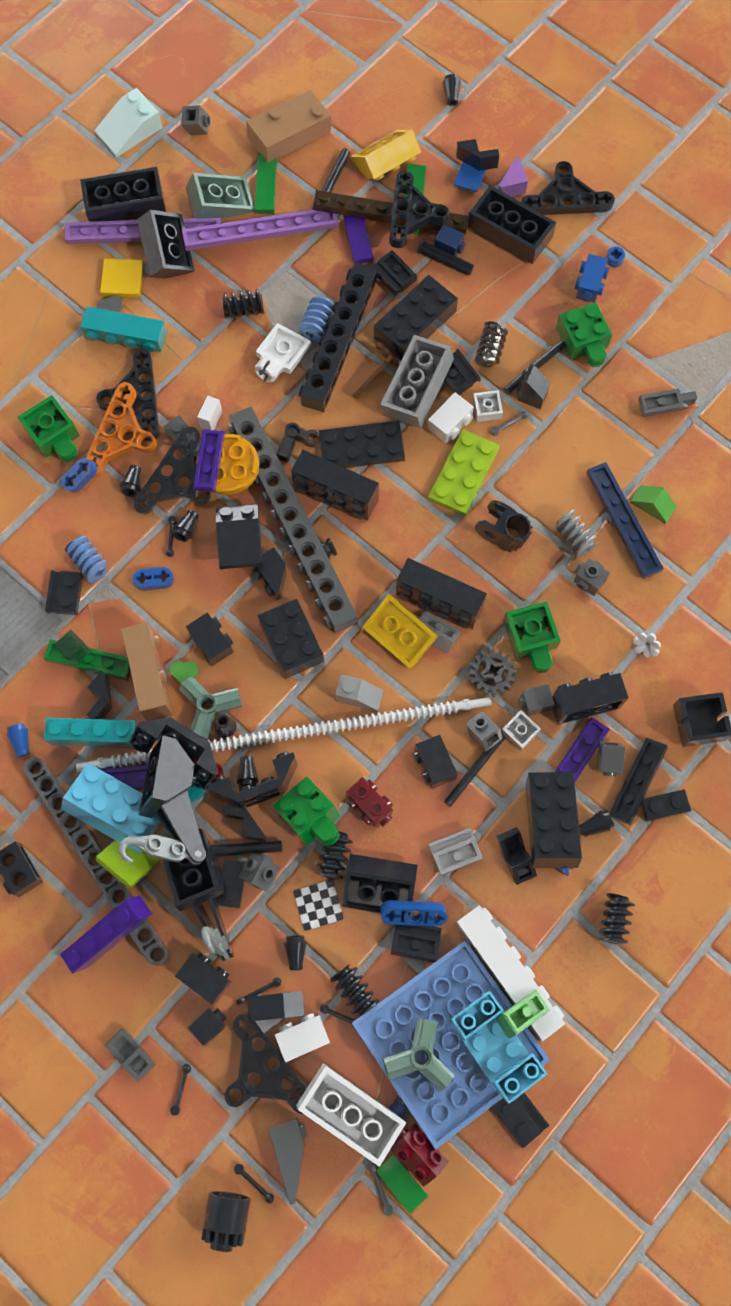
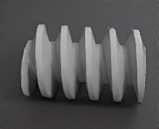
M573 509L556 522L557 531H562L561 536L563 538L567 537L566 542L572 544L571 549L573 551L578 550L576 555L582 557L591 552L599 542L593 543L596 535L588 536L591 532L590 528L583 530L586 525L585 522L578 524L581 517L580 515L573 517L576 512Z

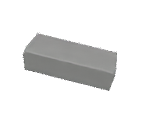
M424 611L419 619L439 635L432 645L449 653L462 631L433 614Z

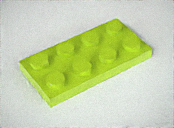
M463 429L428 496V500L466 517L500 445Z

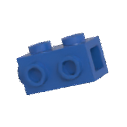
M588 254L587 261H582L579 273L583 275L582 278H577L574 288L578 290L576 298L585 302H595L597 295H602L605 284L601 283V281L606 279L609 267H606L608 258Z

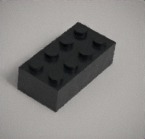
M157 167L80 179L85 212L89 222L138 219L149 210L166 212Z
M490 185L470 210L467 227L533 264L553 238L556 222Z
M428 274L374 324V339L382 342L386 348H390L392 351L395 350L397 352L396 355L402 361L413 336L416 335L428 339L457 311L458 298Z
M303 449L291 470L293 486L297 492L303 495L309 494L321 503L327 502L339 511L345 510L357 519L361 520L363 518L368 521L379 500L378 482Z
M407 558L396 581V594L401 600L406 602L412 601L419 608L426 611L432 610L440 618L456 621L458 626L466 629L468 627L474 628L487 593L410 558Z
M528 772L526 797L532 868H578L582 859L574 772Z

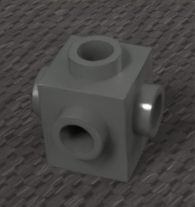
M588 559L585 564L581 562L574 571L576 577L573 582L576 583L580 590L587 591L595 596L607 580L610 572L605 570L601 563Z
M251 853L244 864L239 878L267 892L280 867L273 864L274 859L264 853H261L260 856Z

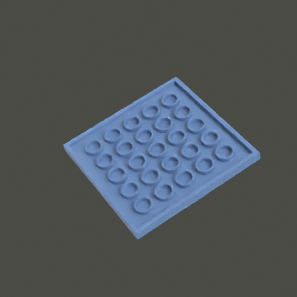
M466 940L351 1023L388 1078L383 1058L411 1049L417 1018L438 1022L432 1054L455 1075L448 1086L440 1092L418 1070L389 1080L435 1150L502 1099V1096L489 1083L461 1042L451 1021V1018L489 990L504 1011L512 1006ZM528 1028L517 1034V1037L528 1053H533L542 1067L550 1061ZM418 1050L414 1056L416 1063L419 1065H423L427 1058L426 1054L421 1050Z

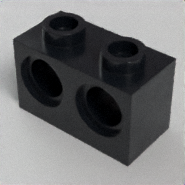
M14 841L0 850V875L5 880L3 886L8 894L20 897L43 883L21 843ZM13 855V864L7 866L6 859L9 856ZM24 874L25 881L22 885L18 886L17 878Z

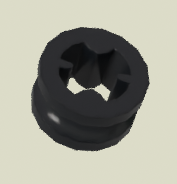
M330 538L326 539L325 543L320 542L329 559L331 555H337Z

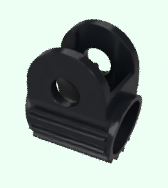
M490 501L487 506L488 513L497 518L498 521L495 525L486 520L478 521L475 525V530L484 539L497 544L504 551H517L532 534L531 529L533 527L530 524L531 521L528 520L527 516L517 513L515 509L503 502ZM507 528L515 529L519 533L520 538L511 536Z

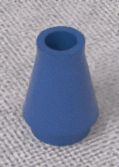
M25 724L8 727L6 736L17 758L29 755L28 728H25Z

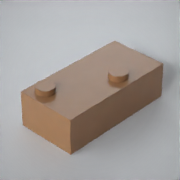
M309 90L247 120V138L268 163L275 158L278 159L331 133V115L314 93Z
M147 622L122 628L140 713L146 721L173 716L166 686L167 678L164 669H162L158 648L161 647L159 636L154 635Z

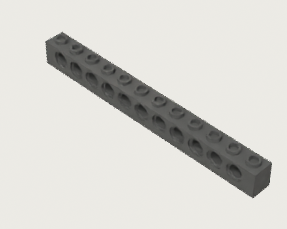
M252 406L230 415L231 424L228 427L231 434L241 436L249 441L254 448L260 449L257 452L259 471L255 482L258 487L262 486L264 501L266 504L270 503L273 508L270 510L275 521L279 520L281 524L279 530L284 539L288 538L290 542L288 548L291 555H296L299 560L297 562L298 569L301 574L305 573L308 579L305 581L310 592L314 591L317 597L314 599L319 610L323 609L326 615L324 621L328 629L332 628L336 634L357 624L358 616ZM245 432H252L249 435H244ZM263 465H268V466H269V467L266 468V469H261V468H260V467L263 466ZM271 482L278 483L275 486H269V483ZM280 499L287 500L285 503L282 504L277 503V501ZM289 516L295 517L293 521L286 520ZM299 533L304 535V537L300 539H297L294 536ZM306 551L313 552L309 557L303 555ZM314 569L322 570L318 575L312 573ZM328 586L331 588V591L324 593L321 589ZM334 604H337L341 607L338 611H332L330 609V607Z

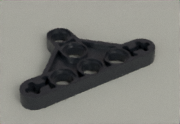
M560 161L555 167L554 179L538 195L524 196L521 203L525 205L530 204V208L543 215L596 213L610 211L615 197L607 191L595 192L573 176V168L569 162ZM563 168L566 169L568 173L561 174L558 170ZM565 184L568 185L570 189L563 190L560 186ZM589 200L591 204L586 206L581 201ZM570 201L572 205L567 207L562 202ZM551 202L553 206L548 208L543 203Z
M401 171L396 176L389 243L394 248L406 246L409 234L429 223L443 225L448 221L449 217L448 207L442 204L431 203L413 186L414 177L408 171ZM399 193H405L408 196L402 197ZM403 207L406 211H399L397 208ZM417 210H423V211H425V213H424V214H420V213H417L416 211H417ZM440 212L443 213L445 216L440 217L437 216L435 213ZM400 221L403 222L405 225L399 226L395 222ZM397 233L401 234L400 239H397Z
M139 349L133 355L134 367L119 384L127 382L134 387L137 395L132 408L141 430L148 432L147 423H151L152 435L155 439H158L160 427L153 360L148 350ZM141 357H145L144 362L146 367H142L140 361ZM147 373L150 377L148 380L142 381L139 379L140 375ZM118 385L115 388L104 389L98 392L96 400L101 409L107 410L110 402L108 404L101 403L102 398L105 396L112 398ZM128 390L127 392H124V391H123L122 394H123V395H124V394H130V391H129V390ZM145 391L152 393L151 397L147 399L142 398L141 395ZM119 406L114 409H118L121 412H123V407ZM146 409H152L154 411V413L149 417H145L143 415V412ZM145 438L146 441H152L151 438Z
M187 427L181 432L136 496L134 508L138 513L149 514L158 502L189 497L199 504H206L210 501L211 492H207V497L204 500H199L196 498L197 491L193 489L196 473L193 451L201 440L200 433L196 428ZM194 432L196 440H190L187 445L190 447V449L188 450L184 445L180 444V442L183 441V443L185 444L188 440L186 434H192ZM178 448L185 451V456L182 459H176L173 456L174 451ZM166 465L173 467V473L170 476L162 474V468ZM182 477L190 479V485L187 488L179 486V480ZM154 482L161 484V490L158 493L150 491V485ZM147 491V493L155 499L152 501L149 498L147 501L148 508L146 509L143 507L140 510V505L138 503L139 501L144 502L147 499V496L144 495Z
M241 1014L237 1016L233 1023V1029L242 1041L238 1079L225 1091L226 1103L231 1107H239L250 1097L287 1100L295 1112L303 1114L296 1107L299 1101L297 1097L294 1096L291 1099L289 1095L294 1093L298 1086H300L302 1091L298 1093L302 1096L307 1088L255 1021H251L248 1024V1028L251 1032L256 1028L258 1033L252 1035L248 1041L245 1039V1036L249 1034L244 1029L240 1031L238 1027L241 1025L240 1019L244 1021L249 1020L248 1015ZM256 1037H261L265 1041V1048L262 1051H255L252 1047V1042ZM271 1056L277 1057L280 1061V1066L275 1071L267 1067V1060ZM256 1072L260 1074L261 1083L259 1086L253 1087L249 1084L248 1076L250 1073ZM291 1076L294 1078L295 1085L293 1089L285 1090L282 1087L281 1081L283 1077ZM233 1088L240 1089L242 1092V1099L238 1103L232 1102L229 1098V1093Z

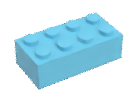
M90 763L85 766L62 800V810L119 843L129 836L143 837L153 835L161 823L157 815L153 818L138 815L142 793ZM127 846L139 854L142 852L137 846Z

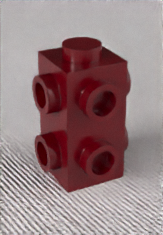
M362 777L346 791V796L348 797L346 802L354 810L358 808L362 812L361 818L368 826L373 824L375 828L379 825L384 827L392 819L390 815L393 813L391 808L393 804L385 795L381 797L376 792L378 788L370 779L366 781Z
M413 1124L408 1130L403 1127L396 1139L397 1141L391 1147L393 1153L423 1187L435 1179L449 1162L438 1149L435 1150L425 1134L416 1124Z

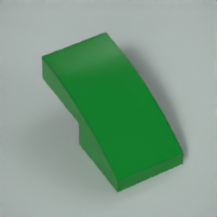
M395 1154L376 1170L410 1214L429 1197Z

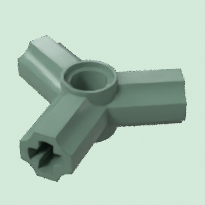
M192 676L181 683V686L178 688L197 708L190 730L206 740L209 738L217 713L242 707L238 688L210 694ZM206 702H213L211 709H203V705Z
M417 1018L411 1049L383 1058L389 1080L418 1070L440 1092L448 1086L455 1075L432 1054L438 1022ZM418 1050L426 1054L427 1058L423 1065H419L415 1061L414 1056Z

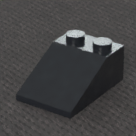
M258 505L216 509L219 569L263 566L261 523Z

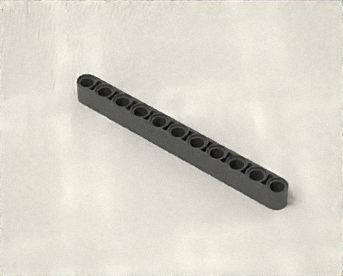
M37 757L29 758L24 764V771L112 908L114 909L120 904L115 900L119 892L123 891L125 893V899L134 897L129 888L114 876L111 883L104 884L103 878L110 872L99 863L95 866L91 863L92 857L103 851L102 847L86 823L62 809L56 810L57 802L63 800L66 792L44 761ZM40 764V771L33 774V768ZM49 782H52V789L48 792H45V785ZM76 818V825L73 828H68V821ZM88 836L87 845L80 847V839ZM146 919L129 933L150 964L162 966L168 962L170 958L169 949L149 919ZM148 929L150 931V938L146 942H142L140 934L143 930ZM160 948L163 951V957L161 960L155 961L152 957L155 949Z

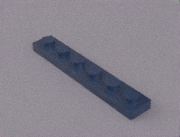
M607 462L588 469L586 473L642 578L645 579L662 572L664 568Z

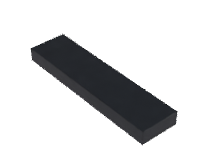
M646 737L609 813L611 818L628 825L632 824L668 749L666 744Z

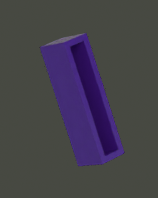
M140 895L125 899L60 955L72 974L87 969L148 919L152 913Z

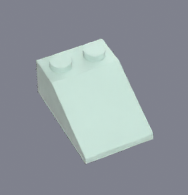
M135 88L120 98L94 131L110 151L118 157L162 129L159 112Z

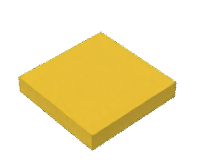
M104 259L100 289L101 296L141 298L144 270L143 260Z

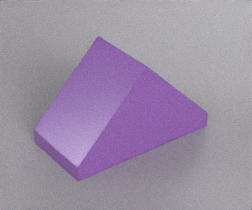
M515 158L498 186V190L511 197L526 194L528 180L519 158Z

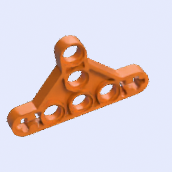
M123 382L116 388L86 456L87 459L94 461L98 465L94 477L100 476L110 460L134 449L149 453L155 450L157 446L155 437L151 433L141 430L132 408L137 393L130 383ZM129 390L130 394H125V396L122 394L123 391L127 392ZM116 407H123L122 414L118 416L113 414ZM114 425V432L106 434L107 426ZM132 431V439L124 440V434ZM151 438V444L148 447H143V439ZM101 443H106L107 449L104 452H98V446ZM85 465V466H84L86 472L88 471V469H87V466H88V465Z

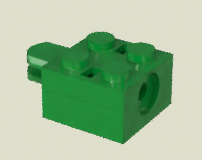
M597 302L559 314L556 329L561 339L566 343L565 348L570 359L573 360L585 356L590 366H601L607 356L605 349L609 346L612 333Z
M53 395L17 417L45 458L54 452L64 462H69L76 458L78 452L72 441L80 435L74 423Z
M545 601L506 612L503 623L516 660L529 656L535 672H547L553 664L550 650L557 649L561 642L548 602Z
M307 776L273 805L279 816L306 846L315 838L326 846L333 845L339 839V830L334 822L341 815L334 804Z

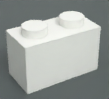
M454 393L428 419L427 429L446 444L450 439L453 440L457 437L463 425L467 426L472 421L474 407L457 393Z
M314 1013L300 1018L302 1023L296 1026L288 1023L278 1028L280 1033L275 1034L285 1062L330 1043L320 1015L315 1017Z

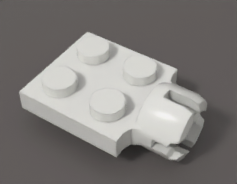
M277 323L256 350V356L260 358L255 365L256 374L262 380L268 374L269 377L266 379L268 383L275 381L282 372L291 374L311 347V341Z

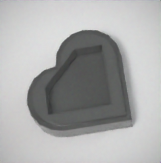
M111 296L108 300H100L97 303V308L121 312L123 303L120 297Z

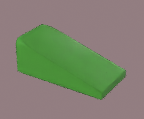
M535 990L497 1016L496 1020L506 1036L512 1038L550 1010L538 991Z

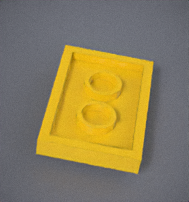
M391 594L386 596L362 626L363 629L409 669L415 666L439 636Z

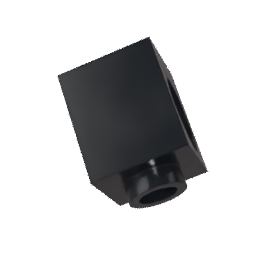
M208 1008L188 1029L203 1046H206L228 1026L224 1022L227 1018L218 1008L216 1010Z

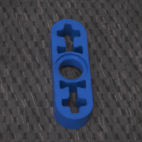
M386 901L380 907L381 919L386 924L441 926L448 918L445 906L435 902ZM414 910L420 912L417 916L408 915L409 912Z

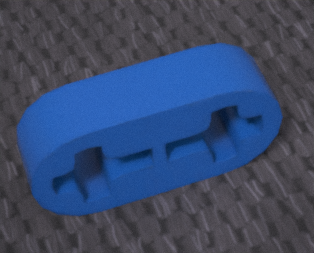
M87 458L78 460L62 477V487L74 493L80 491L96 474V463ZM85 465H88V466H87V469H88L87 472H85V467H84ZM71 479H74L73 486H70L72 484L70 481Z
M166 567L141 569L134 573L133 583L137 589L143 591L166 589L173 585L174 576L172 571ZM163 574H166L167 577H169L166 578L165 582H162L161 579L157 578H162ZM142 576H145L146 579H149L145 580L144 584H141L140 581H138L141 580Z

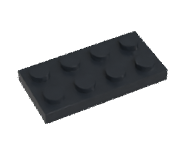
M400 421L319 430L322 458L344 468L405 461Z

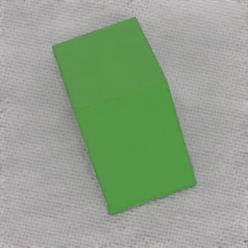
M641 485L630 501L634 506L665 524L677 507L664 487Z

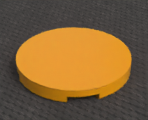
M225 434L214 493L233 495L244 491L254 482L259 471V457L254 446L249 441L239 435Z

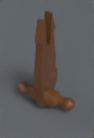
M382 342L377 343V349L383 352L386 360L352 395L354 398L364 390L389 362L399 367L401 362L395 350L392 351L390 348H386Z

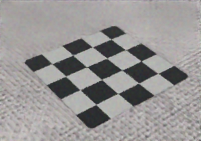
M333 880L294 891L305 931L344 919Z

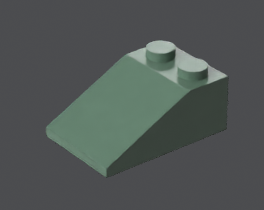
M192 173L186 186V191L194 218L225 219L255 211L246 177Z

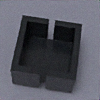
M723 692L679 698L673 704L677 724H682L678 728L682 747L722 742L731 737L729 716H724L719 721L717 720V718H720L727 712Z

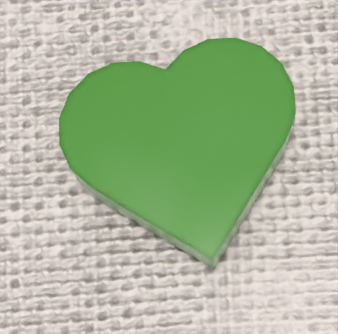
M176 661L170 666V672L181 684L191 676L195 679L199 674V667L193 661L185 663Z

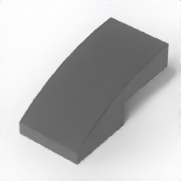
M124 1027L105 1044L109 1051L121 1062L123 1068L137 1082L155 1065V1062Z

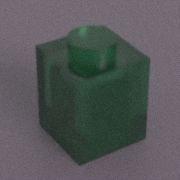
M71 629L55 643L56 647L74 666L91 652L87 645Z

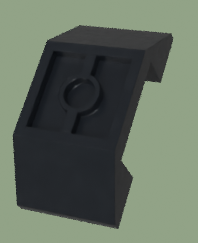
M171 717L139 722L129 740V743L132 744L135 750L148 754L156 741H159L163 735L175 738L195 764L193 774H196L194 787L202 788L203 790L208 787L218 773L212 748L208 740Z
M282 752L276 755V759L272 760L278 775L277 778L273 776L261 780V784L254 787L252 785L244 786L237 793L231 779L220 776L213 779L208 788L215 798L242 808H248L285 794L298 766L294 752Z

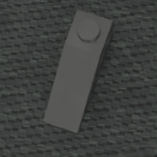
M298 1118L269 1128L290 1205L295 1204L297 1200L305 1146L304 1138L308 1137L304 1122L299 1123Z

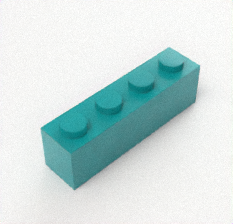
M88 306L80 326L84 337L88 340L105 341L112 345L121 344L129 348L137 347L146 349L149 352H161L167 333L163 320Z
M46 718L44 740L50 745L133 748L129 740L138 724L135 720Z

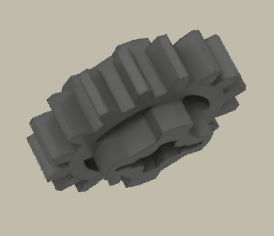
M491 649L488 655L485 651H482V658L476 655L474 658L476 663H471L470 668L473 670L469 672V676L474 677L471 680V685H478L476 688L477 692L483 689L484 696L488 692H491L492 697H495L496 692H499L502 696L504 695V688L509 691L512 687L510 683H515L516 679L512 676L516 675L517 670L511 669L514 667L515 662H508L509 655L502 657L501 650L498 654H494V650ZM483 664L484 671H481L479 674L478 669ZM489 671L497 672L496 676L489 674ZM507 672V679L502 682L501 676Z

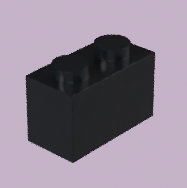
M207 612L187 625L186 628L206 659L213 666L233 653L231 645L234 643L227 633L222 634L220 631L222 626L215 616L211 618Z
M440 734L415 744L413 756L416 763L421 764L424 769L422 776L426 785L430 784L431 788L434 789L457 779V771Z
M201 952L198 955L191 953L175 977L210 1004L215 1005L232 982L228 979L230 974L219 966L215 969L209 965L211 960Z

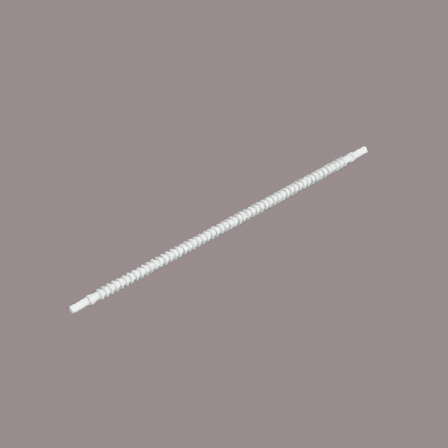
M491 698L464 699L460 702L453 700L452 703L447 701L446 704L441 702L440 705L434 703V706L428 704L427 707L422 705L421 708L416 706L415 709L409 707V710L403 708L401 712L397 709L395 713L392 710L388 714L384 711L382 715L378 712L376 716L372 713L370 717L366 714L364 718L359 716V718L355 719L353 716L351 720L347 717L345 721L341 718L339 722L334 720L330 723L328 720L326 724L324 722H321L320 725L315 723L314 726L308 724L307 727L302 725L301 728L296 726L295 729L289 727V730L283 728L282 731L279 729L276 732L271 730L270 733L264 731L263 734L258 732L257 735L252 733L251 736L245 734V737L239 735L238 738L233 736L232 739L226 737V740L220 738V741L214 739L213 742H210L212 750L218 752V749L224 751V748L230 750L231 747L237 749V746L243 748V745L249 747L250 744L256 746V743L262 745V742L268 744L269 741L275 743V740L281 742V739L287 741L288 738L293 740L294 737L300 739V736L306 738L307 735L312 737L313 734L319 736V733L325 735V732L331 734L332 731L337 733L338 730L344 732V729L350 731L351 728L356 730L357 727L362 729L363 726L369 728V725L375 727L376 724L381 726L382 723L388 725V722L394 724V721L400 723L402 719L406 722L408 718L411 721L415 717L419 720L421 716L425 719L427 715L431 718L433 714L436 717L440 713L444 716L446 712L450 715L452 711L456 714L460 710L470 711L472 708L491 706ZM137 751V754L131 752L130 755L127 753L124 756L118 754V757L112 755L111 758H98L95 761L77 763L76 770L77 772H82L88 763L100 770L109 767L116 768L117 765L122 768L124 764L128 767L130 763L134 766L136 762L142 764L143 761L147 764L150 752L146 754L145 752L140 753Z

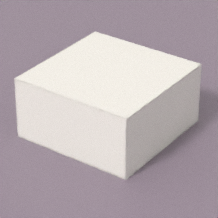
M499 390L474 393L473 404L477 422L502 419L503 410Z
M207 396L197 416L202 430H214L222 414L219 399Z
M520 710L501 730V733L521 751L540 732L541 728Z

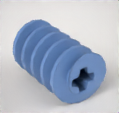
M322 296L312 297L298 327L300 335L312 343L320 342V336L324 334L323 330L326 329V323L332 315L331 310H333L334 303L330 299Z
M81 536L71 541L66 546L65 552L72 558L73 563L77 564V568L82 571L88 582H97L107 574L108 570L105 568L108 563L106 560L102 561L103 556L97 554V548H92L93 543L88 542V537Z

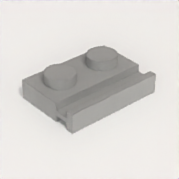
M471 828L428 844L440 876L483 859Z

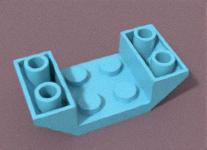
M489 990L451 1018V1021L461 1042L489 1083L510 1104L544 1078L547 1072L533 1053H528L517 1035L512 1038L506 1036L496 1020V1017L504 1010Z

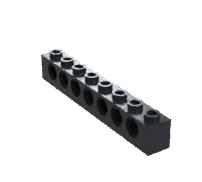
M357 262L347 272V283L341 287L339 302L336 301L333 307L334 315L327 321V332L321 336L319 343L321 347L319 351L314 353L312 361L314 364L312 369H308L305 386L302 385L299 391L302 406L323 413L326 410L377 282V269Z

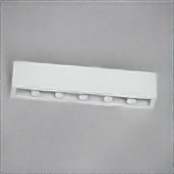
M479 905L455 924L513 1004H516L533 991H538L550 1011L529 1027L539 1041H544L565 1025L562 1020L564 1015L557 1005L553 1007L548 1001L550 996L542 985L538 987L533 980L535 975L528 966L524 967L519 961L521 955L514 946L510 948L506 943L505 939H507V936L500 927L495 928L491 922L493 917L485 907L482 909Z

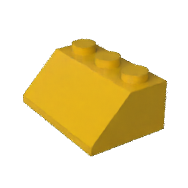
M396 130L350 157L366 179L377 181L385 177L384 173L389 170L393 172L399 169L400 164L403 162L409 163L415 160L416 155L421 153L413 130Z

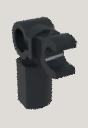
M294 422L288 423L285 426V437L282 438L276 454L278 460L286 463L289 462L296 444L295 441H302L306 446L314 447V441L308 438H317L318 432L315 430L305 431L304 428L299 427Z

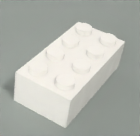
M324 1063L296 1104L300 1112L379 1167L406 1124L400 1116Z

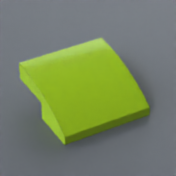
M115 840L96 856V861L127 888L131 889L142 877L145 878L160 863V860L157 857L147 855L143 850L139 854L126 847V855L133 859V862H125L119 855L118 848L120 843Z

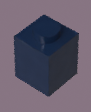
M444 224L434 241V246L455 256L458 253L462 254L466 245L464 243V233Z

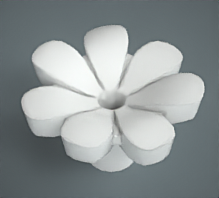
M640 633L638 637L633 639V643L638 645L634 649L637 654L643 651V655L647 658L651 655L654 657L658 656V649H660L661 643L656 641V635L651 633L647 636L645 633Z

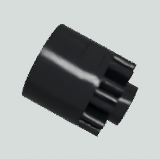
M209 1192L201 1240L211 1243L210 1249L231 1252L233 1247H242L251 1198L232 1192Z

